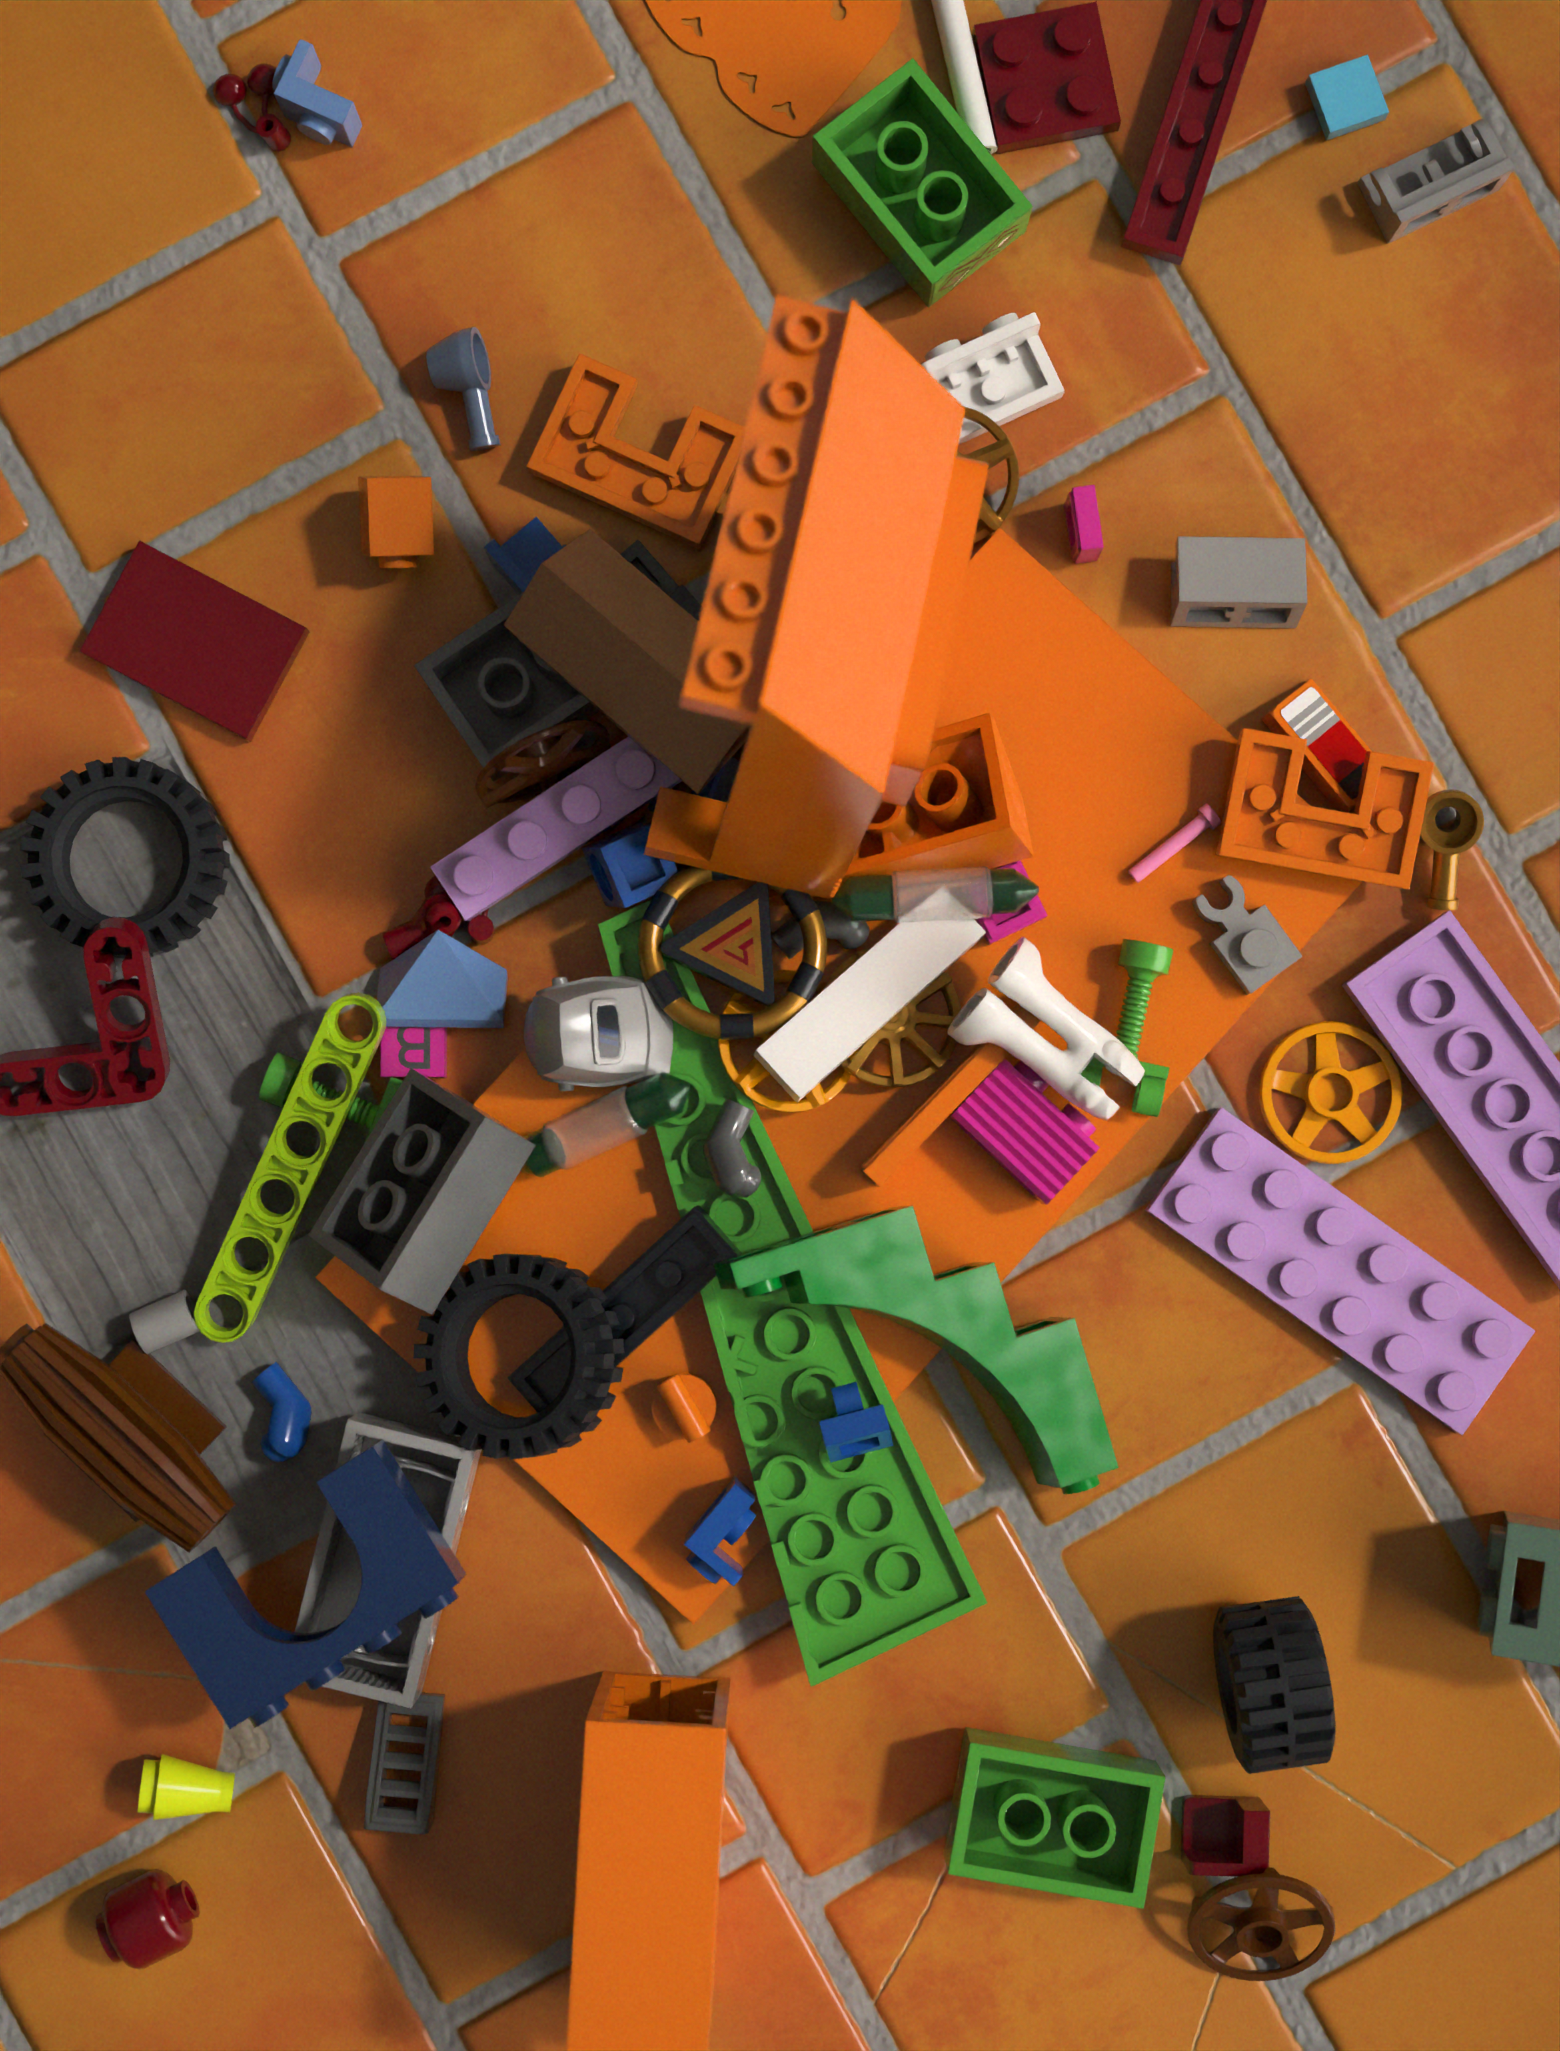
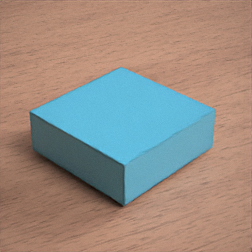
M1368 54L1310 74L1305 82L1326 141L1384 121L1389 114Z

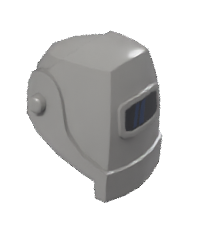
M595 976L568 982L566 977H555L552 979V987L537 991L533 997V1002L527 1010L524 1022L523 1037L526 1052L541 1079L558 1083L560 1091H573L574 1085L588 1087L628 1085L669 1074L673 1051L672 1018L661 1010L647 988L644 979L629 976Z

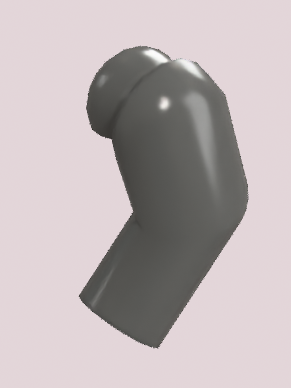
M725 1098L706 1139L703 1154L714 1183L726 1195L736 1194L739 1197H748L758 1189L761 1182L759 1168L748 1162L740 1144L754 1110Z

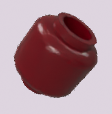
M159 1869L150 1870L113 1888L105 1895L102 1912L96 1916V1929L103 1949L113 1962L119 1963L123 1961L128 1967L139 1970L182 1951L192 1939V1920L199 1917L200 1914L198 1901L187 1881L182 1880L177 1883L167 1872Z

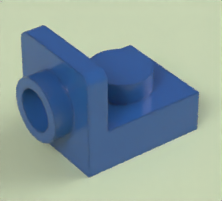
M736 1476L732 1478L685 1535L684 1545L692 1551L687 1556V1561L714 1584L723 1577L731 1585L735 1586L742 1578V1566L724 1552L718 1544L725 1539L730 1545H733L756 1517V1514L749 1509L755 1501V1493Z

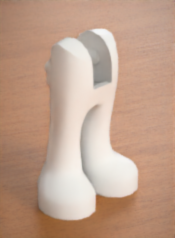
M1025 937L1020 938L996 964L988 977V983L1051 1027L1066 1041L1067 1049L1062 1051L1045 1040L1012 1012L1001 999L986 988H982L969 999L952 1021L947 1033L958 1043L967 1046L992 1043L1002 1047L1034 1070L1069 1102L1094 1117L1108 1120L1120 1107L1105 1094L1102 1088L1081 1075L1083 1070L1095 1057L1106 1066L1105 1068L1108 1071L1118 1075L1135 1087L1142 1079L1145 1070L1138 1059L1119 1039L1078 1010L1048 982L1043 974L1040 952Z

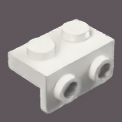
M1035 312L1020 319L1016 313L1001 316L982 329L983 336L961 345L958 339L944 342L930 350L925 355L926 362L921 364L961 405L985 414L999 426L1062 398L1065 391L1038 335L1041 323ZM963 418L958 445L988 431L978 423Z

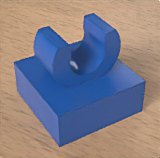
M857 1382L831 1388L838 1417L819 1421L830 1463L893 1446L883 1404L864 1409Z

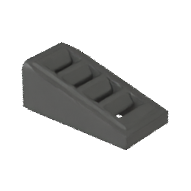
M422 1692L412 1709L378 1701L366 1796L364 1829L411 1834L429 1833L434 1822L445 1694ZM392 1714L428 1716L427 1728L391 1725ZM390 1741L424 1743V1754L389 1751ZM387 1768L422 1771L421 1780L386 1779ZM385 1796L418 1799L417 1808L384 1805Z

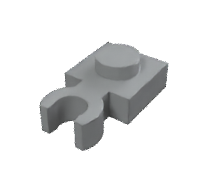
M1228 875L1219 881L1229 897V902L1225 909L1218 910L1213 908L1203 894L1192 902L1194 910L1202 920L1211 924H1218L1224 932L1209 944L1245 994L1249 995L1300 959L1302 955L1266 905L1259 907L1249 915L1244 908L1245 893L1243 887L1238 880Z

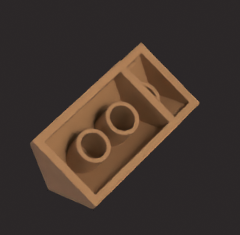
M589 529L541 563L505 622L504 627L649 755H654L693 791L699 794L748 738L751 724L679 707L699 621L596 533Z

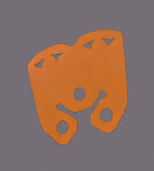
M833 0L645 1L664 32L682 50L693 55L705 56L715 60L722 90L743 112L775 132L792 137H805L886 44L899 22L902 0H841L842 6L847 12L846 16L841 20H835L830 15L833 9ZM699 17L703 35L698 36L694 32L693 26L683 24L682 20H691ZM742 72L745 75L757 76L755 93L750 92L748 82L741 80L738 77V73ZM791 102V109L795 119H790L786 112L774 111L772 106Z

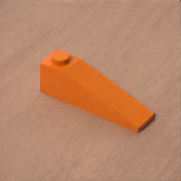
M990 712L934 729L924 770L906 806L880 801L836 894L970 875L1034 857L1023 798L996 722ZM768 887L769 900L772 903L782 902L781 896Z

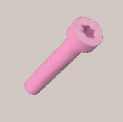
M1206 803L1197 810L1199 813L1197 817L1128 870L1133 880L1139 883L1208 827L1214 830L1222 822L1215 811Z

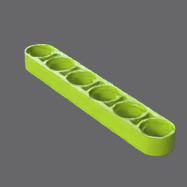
M357 992L339 998L331 1004L323 1017L196 1302L194 1310L196 1325L201 1333L212 1341L221 1343L231 1342L244 1335L256 1320L385 1032L387 1023L385 1011L379 1001L368 994ZM352 1004L360 1005L368 1010L372 1016V1031L366 1039L355 1041L348 1039L341 1033L338 1026V1017L345 1006ZM331 1063L343 1070L346 1075L347 1085L340 1097L329 1099L322 1097L316 1092L312 1084V1075L318 1065ZM304 1121L316 1127L320 1133L321 1142L315 1154L304 1157L291 1151L287 1145L286 1134L287 1129L292 1123ZM278 1179L290 1185L295 1197L294 1205L290 1211L277 1214L265 1208L261 1202L260 1192L266 1181ZM254 1237L265 1244L269 1254L268 1263L265 1268L250 1271L239 1265L234 1251L240 1239ZM226 1294L237 1299L243 1310L241 1323L232 1328H225L216 1324L209 1312L210 1302L213 1297Z

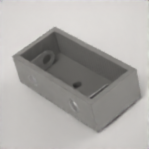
M357 1413L347 1419L335 1470L383 1440L456 1556L481 1449L467 1450L458 1444L461 1439L458 1436L446 1435L445 1433L368 1414ZM328 1501L295 1632L298 1633L323 1631L344 1621L352 1612L361 1589L362 1570L357 1549ZM416 1610L396 1623L402 1632L401 1635L370 1655H367L364 1648L360 1646L340 1660L346 1669L321 1687L412 1709L422 1694L442 1610L426 1619L423 1618L419 1610Z

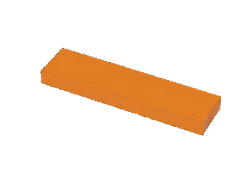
M1019 1004L1011 1010L1032 1029L1041 1021ZM992 1043L978 1044L861 1165V1171L876 1186L880 1187L998 1066L1009 1052Z

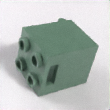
M1504 1511L1503 1526L1490 1524L1486 1563L1488 1570H1494L1497 1573L1494 1590L1482 1588L1477 1623L1479 1635L1488 1637L1491 1655L1560 1667V1519ZM1518 1557L1544 1562L1536 1627L1510 1623Z

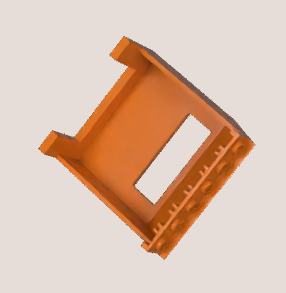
M776 295L679 706L751 724L752 726L728 802L660 786L644 855L785 889H792L823 898H834L880 801L905 807L924 770L935 728L989 466L987 463L956 456L966 408L853 299L847 313Z

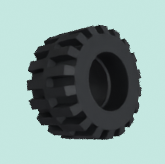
M1295 1596L1219 1607L1213 1627L1215 1667L1226 1728L1237 1760L1249 1774L1328 1763L1331 1759L1336 1734L1332 1687L1317 1624L1302 1598Z

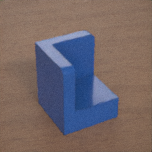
M536 516L502 546L492 539L484 546L490 562L519 595L525 591L541 563L564 548L566 544L561 546Z

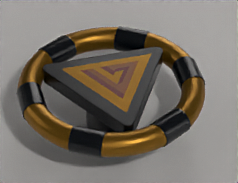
M688 865L671 876L656 891L641 919L638 937V957L647 988L662 1011L678 1024L703 1036L721 1040L753 1039L780 1028L810 1002L824 975L827 957V938L819 907L810 894L757 882L662 943L663 932L679 901L687 893L709 881L744 880L743 878ZM768 887L781 896L798 924H800L803 937L802 962L786 993L776 1002ZM662 954L767 1008L756 1013L716 1015L694 1006L684 998L665 969Z

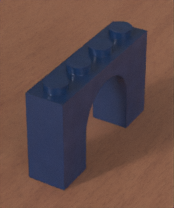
M383 1440L316 1482L352 1539L361 1562L362 1582L358 1600L350 1615L341 1623L329 1629L312 1633L292 1632L270 1623L250 1603L216 1546L145 1591L229 1729H232L247 1718H249L254 1728L260 1726L289 1706L283 1695L306 1682L311 1692L318 1689L346 1669L340 1660L360 1646L364 1648L367 1655L376 1652L402 1634L396 1624L416 1610H419L423 1618L426 1619L458 1598L453 1587L460 1583L466 1572Z

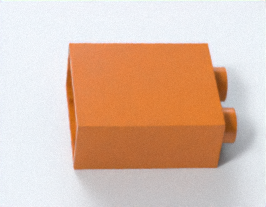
M603 1671L585 1723L567 2051L709 2050L731 1678Z

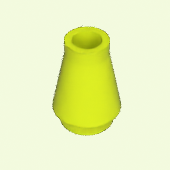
M165 1754L161 1755V1760L144 1759L138 1813L154 1814L153 1820L210 1812H230L235 1773L218 1771Z

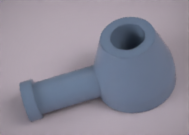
M476 327L459 330L427 350L426 358L429 375L437 389L462 392L471 438L468 440L470 451L495 448L501 444L499 435L495 434L487 391L491 387V369L487 349L482 335Z

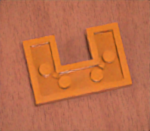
M579 353L526 466L528 472L700 550L734 477L745 427L694 404L669 460L666 461L614 437L638 386L637 378Z
M1247 728L1240 729L1216 855L1395 888L1410 889L1434 762L1367 751L1355 811L1352 814L1295 803L1307 739Z

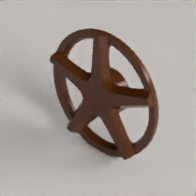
M592 720L565 722L540 730L517 741L490 760L477 776L476 792L487 808L496 803L515 802L539 795L610 749V735L605 726ZM585 730L596 733V740L593 746L570 752L585 734ZM563 734V736L561 737V739L558 738V737H555V736H557V735ZM496 769L519 773L516 777L492 790L486 786L488 778Z
M1267 1867L1264 1873L1235 1877L1214 1886L1201 1897L1195 1896L1192 1900V1908L1188 1917L1187 1932L1190 1945L1196 1955L1213 1970L1240 1980L1270 1981L1295 1975L1315 1964L1326 1953L1332 1943L1335 1933V1918L1332 1906L1317 1889L1296 1878L1280 1875L1274 1868ZM1258 1888L1253 1903L1249 1907H1237L1218 1902L1233 1893ZM1279 1889L1305 1898L1315 1908L1278 1910ZM1203 1917L1215 1919L1232 1926L1234 1932L1210 1953L1202 1945L1199 1936ZM1311 1925H1323V1935L1318 1946L1306 1957L1298 1960L1288 1943V1931ZM1243 1951L1245 1954L1253 1957L1272 1956L1280 1965V1968L1247 1970L1226 1965V1962L1234 1955Z

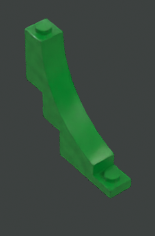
M913 1206L891 1207L714 1263L720 1288H742L744 1298L758 1296L783 1287L780 1276L783 1275L791 1303L827 1304L857 1309L887 1318L919 1333L947 1351L975 1376L1004 1412L1027 1454L1037 1484L1061 1488L1063 1494H1074L1098 1486L1100 1484L1098 1475L1119 1468L1075 1318L1049 1317L1014 1329L994 1262H972L933 1275Z

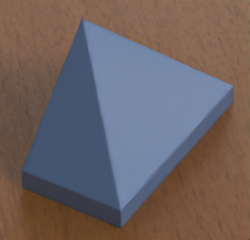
M437 930L380 968L377 1001H379L385 1011L386 1027L504 1028L508 983L507 969L442 931Z

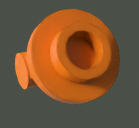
M678 1373L656 1386L657 1390L652 1400V1414L657 1426L665 1434L676 1439H686L688 1443H691L711 1431L709 1427L716 1414V1398L712 1389L704 1380L694 1375Z

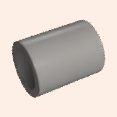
M186 1290L177 1292L130 1313L132 1330L139 1345L146 1354L200 1332L194 1317L196 1305Z

